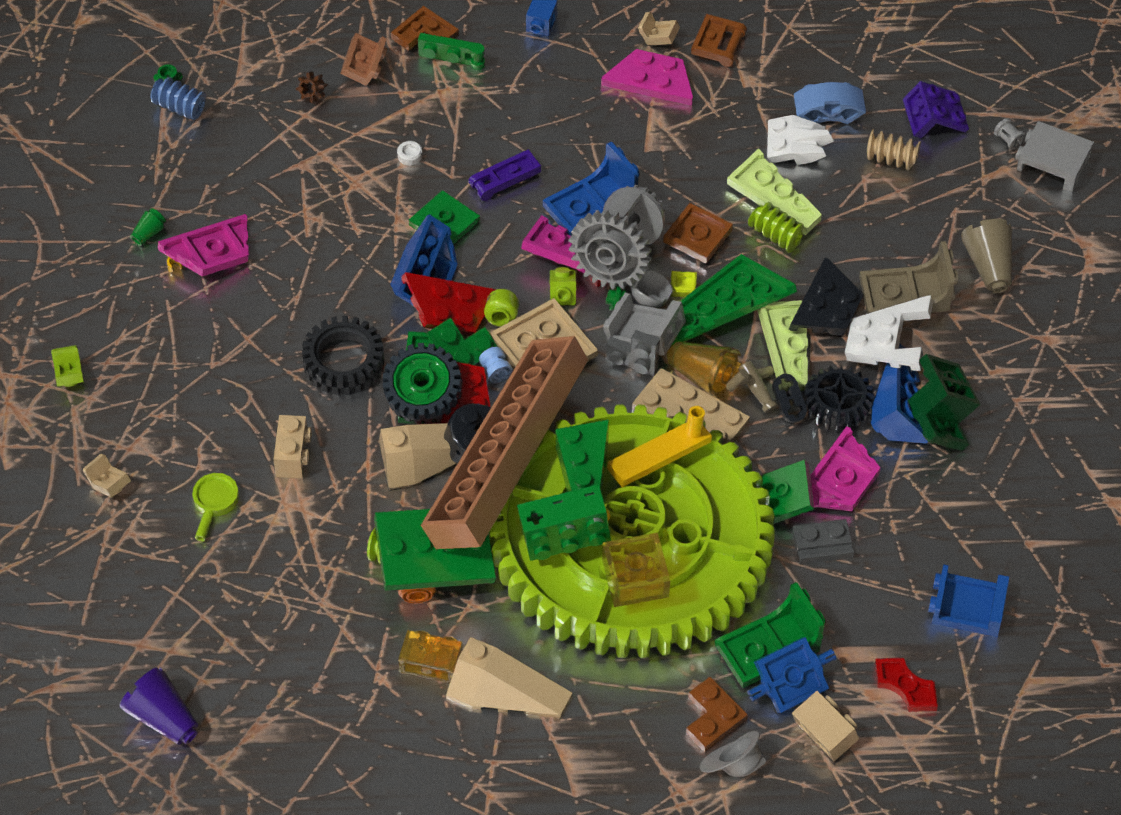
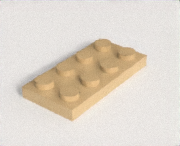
M662 368L632 403V410H635L638 404L645 405L647 414H654L658 407L666 408L667 417L672 419L679 412L687 414L688 418L689 409L692 406H700L705 411L704 422H706L705 428L708 432L719 430L723 433L722 445L728 442H735L750 421V416Z

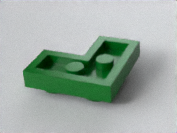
M451 318L427 332L437 349L439 346L442 347L446 353L449 352L456 362L475 365L479 362V357L484 351L497 347L486 327L481 328L464 339Z

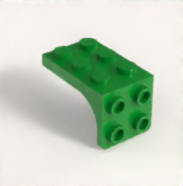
M795 582L790 585V592L786 600L776 610L715 639V646L741 687L744 688L761 680L754 661L802 637H806L811 650L815 654L819 653L823 639L825 619L821 611L815 610L811 604V599L806 589H801L799 584Z

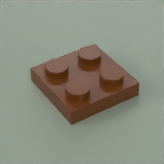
M689 203L664 234L663 242L707 264L732 232L733 224Z

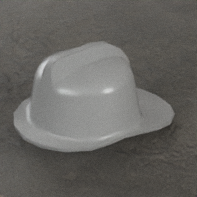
M751 731L736 741L718 748L703 759L699 768L705 773L722 769L734 777L750 775L766 762L765 756L757 744L760 734L757 731Z

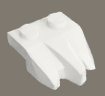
M795 115L768 120L767 158L770 163L792 159L795 160L797 165L814 162L826 157V153L821 147L834 142L829 131L825 130V126Z

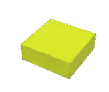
M671 271V286L673 290L670 297L685 298L696 289L697 272Z

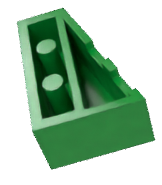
M609 420L555 429L556 451L567 492L599 484L602 494L609 442Z

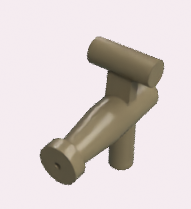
M748 361L738 368L739 372L726 383V389L730 392H733L740 385L747 384L751 392L762 404V410L765 414L778 407L775 400L772 401L767 387L762 380L774 374V369L771 366L756 369L753 363Z

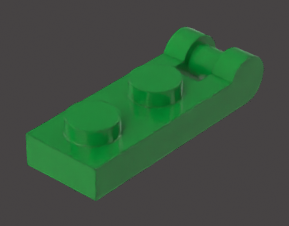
M420 33L418 38L419 56L471 65V68L474 70H482L485 67V59L483 57L485 55V48L482 44Z

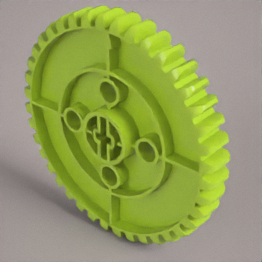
M623 404L615 406L614 414H608L605 408L597 407L592 418H588L583 412L575 413L574 424L572 425L567 420L561 419L557 421L555 429L609 420V442L603 477L602 497L605 508L610 511L608 524L611 541L605 542L600 546L580 548L572 553L556 554L545 560L537 559L530 561L517 505L567 492L556 451V436L548 430L508 498L507 503L497 517L496 522L489 531L493 564L498 568V577L502 585L508 586V596L513 602H521V612L526 617L537 615V627L541 630H548L554 625L555 639L564 641L570 635L575 636V648L582 650L591 642L595 644L596 654L602 656L607 653L609 647L616 648L618 658H626L630 649H636L640 658H648L650 648L657 647L659 653L663 656L670 655L672 643H677L681 649L687 650L692 648V636L695 635L700 641L706 642L711 639L712 627L724 631L729 627L730 616L739 618L744 613L745 603H751L757 597L758 586H762L765 582L767 568L771 565L772 547L775 540V529L773 527L774 511L769 507V492L762 488L763 479L760 473L752 471V461L747 456L738 457L739 446L736 443L728 442L722 445L723 433L719 430H713L710 432L712 435L711 443L621 487L607 470V463L686 423L687 414L679 412L675 414L673 419L668 418L667 410L663 407H658L654 414H647L646 406L640 404L635 407L634 413H627L626 407Z

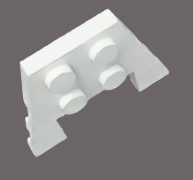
M931 295L852 318L845 349L847 361L877 365L878 362L890 363L893 368H900L901 365L910 366L911 370L921 371L922 365L919 360L924 356L922 347L898 348L904 321L930 319L933 306Z

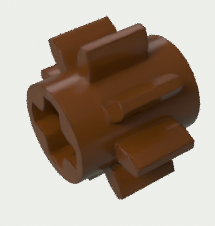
M313 71L307 72L306 77L301 76L298 78L300 84L296 90L302 95L301 100L310 98V102L313 103L317 102V97L322 98L326 96L323 91L328 84L322 80V74L314 77Z

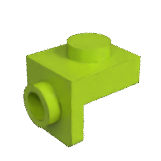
M567 267L550 270V300L554 298L560 305L576 304L575 270H570Z
M73 345L52 349L51 353L57 387H71L84 382L78 347Z

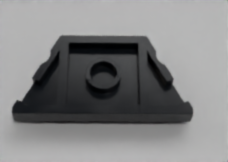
M825 257L788 330L797 332L798 328H810L812 333L828 332L835 335H844L864 294Z

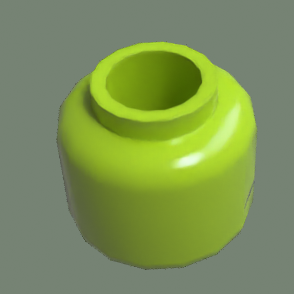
M507 289L492 291L487 298L484 309L487 321L494 326L501 327L516 319L520 306L516 294Z

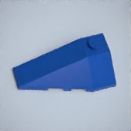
M899 343L898 349H904L905 347ZM886 363L872 405L871 424L877 433H881L890 441L928 443L922 434L923 430L919 422L912 415V408L908 402L919 391L916 383L920 381L918 371L911 370L910 366L901 365L900 368H893L890 363Z

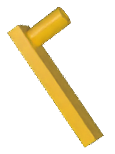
M692 406L689 409L686 423L607 463V470L621 487H624L711 443L712 435L703 426L704 409L700 406Z

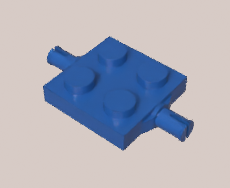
M802 637L754 661L761 677V684L747 691L748 695H752L749 698L755 701L767 694L771 698L777 713H782L806 701L816 691L821 693L829 689L823 675L822 666L836 660V655H832L834 651L829 649L817 656L811 650L806 637Z

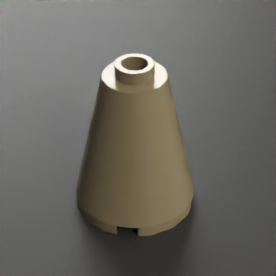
M1005 219L980 221L981 226L973 229V226L970 225L964 229L961 239L987 290L993 291V293H1002L1012 284L1011 224L1008 225Z

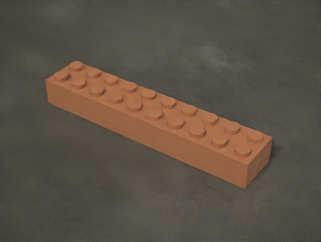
M575 336L531 340L421 524V527L436 549L481 547L497 517L507 503L508 498L588 361Z

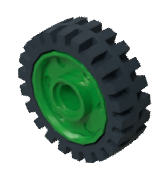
M418 343V347L415 348L413 344L408 345V350L400 349L398 356L393 355L390 358V364L387 363L385 366V373H383L382 377L385 398L392 411H395L396 415L400 418L403 416L405 421L411 422V420H414L416 424H421L424 420L426 424L432 423L434 418L439 421L443 419V414L449 415L451 413V408L457 406L458 399L461 397L462 378L458 364L453 359V356L449 352L446 353L445 349L440 346L437 349L434 344L430 343L428 347H425L424 343ZM419 381H428V384L420 387L416 385Z

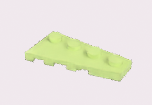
M757 149L727 177V184L758 205L764 206L769 201L772 203L770 211L775 207H779L780 213L778 216L786 212L788 214L786 222L792 217L795 218L796 223L794 227L799 223L804 224L802 232L805 236L821 221L822 214L802 193L798 194L793 188V184L778 173V168L764 158V154L760 149Z
M803 300L778 301L757 309L776 377L781 374H790L795 377L800 391H805V385L808 381L807 328H798L797 332L788 330ZM781 379L782 384L779 385V390H785L786 392L791 387V383H786L784 379Z

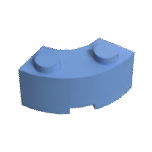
M847 82L808 84L803 89L793 93L797 116L818 124L827 121H838L848 125L866 113L863 90Z

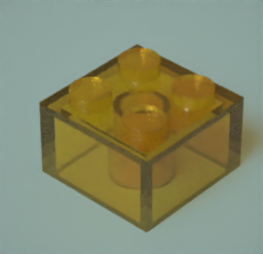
M658 533L603 542L602 561L614 607L669 598L670 578Z

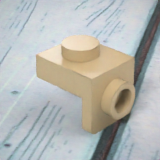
M646 12L638 29L647 45H667L673 43L680 26L677 20L655 21L652 13Z
M100 454L83 468V472L92 488L111 498L120 493L123 487L131 482L128 474L111 466L104 454Z

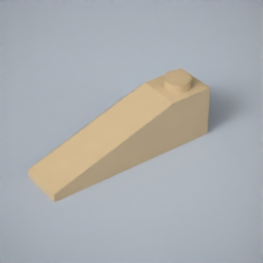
M448 423L403 425L380 430L379 443L389 490L416 486L425 479L435 474L438 475L444 472L446 468L456 464L450 457V445L444 439V432Z
M472 637L469 638L457 660L446 694L447 699L471 709L481 710L482 707L496 708L499 712L515 710L524 711L527 715L561 718L572 697V692L500 649Z

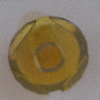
M678 341L671 345L667 351L668 364L717 399L726 397V395H723L727 390L726 383L739 372L738 368L742 365V363L738 362V355L741 356V353L732 347Z

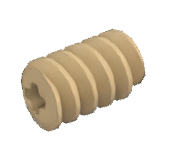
M872 129L867 145V159L871 161L876 155L877 162L881 163L886 157L887 165L890 166L896 160L897 168H901L905 162L906 170H911L913 165L916 164L921 141L914 147L912 138L906 144H903V136H900L895 142L892 133H890L887 139H884L883 131L875 137L874 129Z

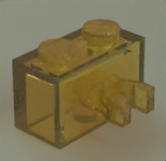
M407 630L398 658L399 672L450 683L457 660L462 652V642L452 637L442 638L430 635L424 631L415 632Z

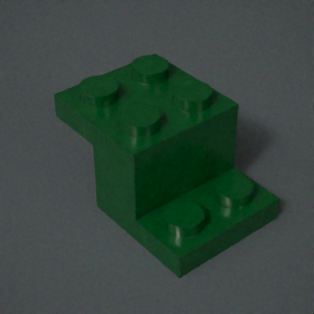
M925 354L919 361L924 369L923 374L929 382L908 400L912 408V415L919 422L923 430L922 434L928 442L963 451L969 446V443L959 423L981 404L960 364Z

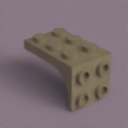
M940 241L937 254L924 264L913 267L860 271L859 279L862 293L864 294L863 298L867 314L930 295L933 301L931 313L949 311L951 301L955 300L954 285H958V272L952 268L953 252L952 249H948L946 241Z

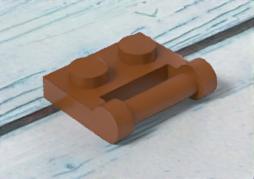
M706 14L692 45L691 54L719 61L721 65L730 67L734 62V53L740 39L746 34L747 27L740 22ZM726 32H731L732 36L726 50H720L719 48Z

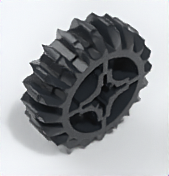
M830 365L827 371L820 368L818 375L812 374L810 381H807L803 394L807 411H809V418H816L817 426L824 423L826 430L830 427H835L838 432L841 427L846 428L848 426L851 428V425L858 429L860 423H866L868 416L872 413L875 397L873 386L869 385V379L862 378L861 371L853 373L852 366L848 370H843L842 365L838 369H834Z

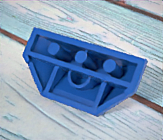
M430 214L426 216L407 243L390 283L394 294L412 306L410 298L413 295L407 283L403 284L402 275L405 272L451 281L458 265L454 245L450 238V227Z

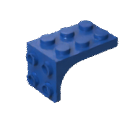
M609 142L606 144V154L603 162L591 175L543 199V207L556 223L566 228L567 234L572 236L571 231L581 218L584 219L588 213L593 215L596 210H599L600 213L603 212L606 200L614 191L626 186L634 187L638 185L639 170L634 163L631 164L620 147H616L613 142Z

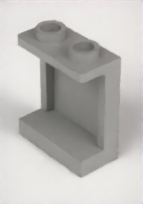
M1038 121L1034 130H1028L1024 141L1026 143L1025 146H1020L1016 153L1015 160H1018L1017 170L1022 171L1025 164L1064 178L1063 189L1072 192L1090 159L1094 142Z
M624 293L621 300L616 303L610 317L604 322L603 330L607 341H609L610 337H614L631 344V337L635 330L660 338L659 355L665 356L686 322L682 302L672 300L667 310L636 305L632 302L631 294Z

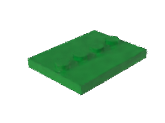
M430 509L375 512L374 522L385 591L495 583L496 575L489 535H487L481 547L436 549L421 527Z

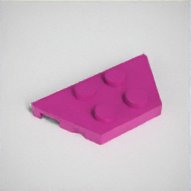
M635 49L603 75L601 79L602 86L690 106L693 103V95L683 59Z
M243 214L158 241V250L202 277L246 263L249 256L247 215Z
M846 426L810 475L814 507L853 511L880 474V466L868 455L864 445L856 441L852 435L853 431L848 426Z

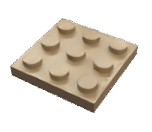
M554 298L489 333L497 347L502 348L506 355V360L514 369L531 340L575 336L588 361L598 356V349Z

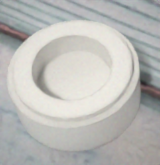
M414 141L403 142L397 149L398 160L407 166L418 164L422 159L421 146Z

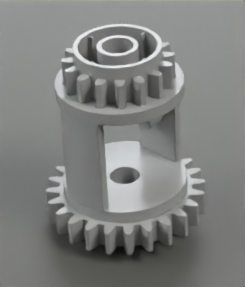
M638 185L620 188L614 191L606 200L602 213L596 210L593 215L588 213L584 219L581 218L571 231L573 235L569 239V242L572 243L569 251L575 253L571 259L580 262L576 268H584L586 270L583 275L584 277L592 275V283L601 280L602 287L610 283L612 289H615L617 284L621 289H624L627 284L633 286L635 281H639L649 268L648 264L652 259L648 256L652 249L647 246L659 238L665 226V210L662 209L661 205L663 202L659 200L656 193L648 190L647 187L642 188L638 187Z

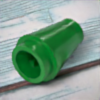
M154 208L145 211L130 238L137 245L142 246L143 243L164 229L165 217Z

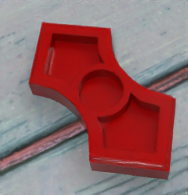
M904 658L875 659L877 688L888 689L898 694L906 703L908 712L937 711L935 681L922 679L913 674L908 669Z

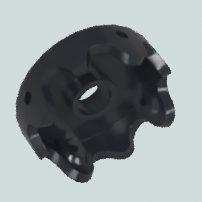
M471 403L463 405L452 414L444 432V439L450 445L452 461L455 463L460 461L476 434L475 429H479L491 407Z

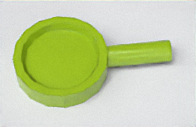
M223 473L204 475L193 487L192 496L195 507L203 514L195 535V539L200 542L206 540L213 517L228 514L238 503L239 491L237 484L230 476Z

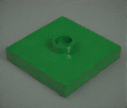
M442 190L409 219V226L417 230L426 216L430 214L450 227V238L454 245L480 222V215Z
M806 460L761 475L763 479L762 488L768 490L770 495L769 507L774 511V523L814 510L809 463Z

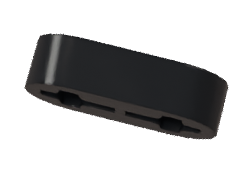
M781 374L773 381V393L784 420L789 423H797L806 416V404L795 377L790 374ZM781 379H784L786 383H791V387L788 388L790 397H787L785 390H779L778 386L782 384ZM789 400H792L794 407L800 408V412L797 413L798 418H795L793 414H788V410L791 409Z

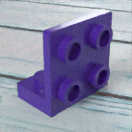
M920 81L903 98L913 136L922 138L936 123L962 132L969 130L960 97L955 91Z

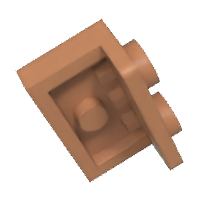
M355 33L351 39L340 74L367 86L372 78L376 79L380 73L382 66L378 64L379 61L383 60L387 52V48L384 47L387 38L382 36L378 43Z

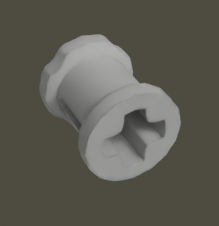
M1010 118L1000 121L994 129V135L1001 137L1008 144L1007 146L1010 150L1018 149L1024 143L1027 135L1024 131H1019L1013 125V121Z

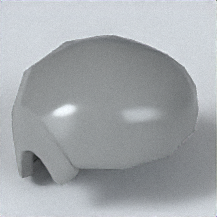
M647 270L639 281H635L631 288L632 296L640 305L653 308H661L668 301L673 290L669 280L654 270Z

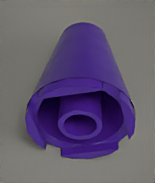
M155 667L144 674L135 683L137 687L133 693L127 692L120 702L119 707L125 713L178 745L183 742L185 744L190 743L198 734L196 730L198 727L197 721L161 667L159 669Z

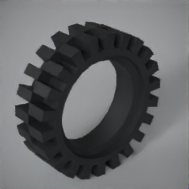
M337 316L331 317L332 324L330 325L325 319L321 321V329L315 325L312 328V334L308 332L306 341H303L302 344L303 365L309 381L313 380V385L317 388L322 385V391L326 393L332 387L334 395H339V389H344V395H350L349 388L353 387L355 393L361 392V384L366 389L371 386L370 380L373 382L378 380V374L382 373L384 365L383 342L380 334H377V329L374 326L369 328V322L365 320L360 325L359 318L353 317L352 323L348 321V316H342V322H337ZM341 339L356 341L367 351V357L359 367L345 372L327 368L322 364L319 356L325 346Z

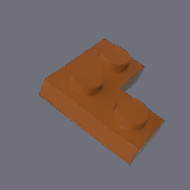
M422 6L391 32V39L409 51L418 44L420 33L456 39L459 36V29L425 6Z
M708 677L689 692L688 698L704 714L686 727V734L704 752L747 721L748 714L711 677Z

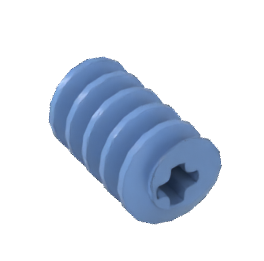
M167 77L164 81L162 78H159L154 83L150 98L151 102L155 105L167 108L169 111L176 112L187 119L196 120L205 107L206 93L202 91L198 94L196 88L190 90L189 85L184 84L182 86L180 81L173 82V78Z

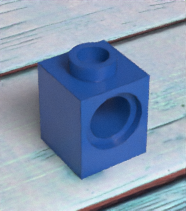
M532 0L526 14V32L549 37L557 18V0Z

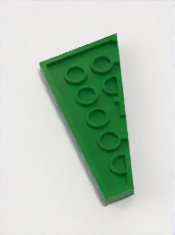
M742 254L680 301L683 305L686 322L670 348L796 293V284Z

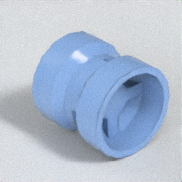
M500 347L489 348L479 357L481 366L487 370L486 375L489 381L494 384L506 381L513 372L511 364L505 361L506 355Z

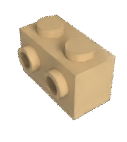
M279 415L273 459L276 477L303 479L304 465L309 463V449H306L307 443H311L312 428L307 427L306 416Z
M816 691L794 710L792 715L796 724L835 761L859 740L855 730L858 726L849 715L842 716L837 711L839 707L830 696L823 697Z

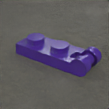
M528 149L472 175L468 182L473 189H477V195L480 199L486 201L493 194L540 173L541 165Z

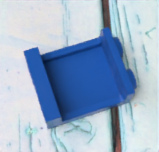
M943 564L942 573H936L933 589L938 590L937 597L931 596L928 612L934 613L932 624L998 637L1009 576L998 574L997 582L994 583L948 573L949 565Z

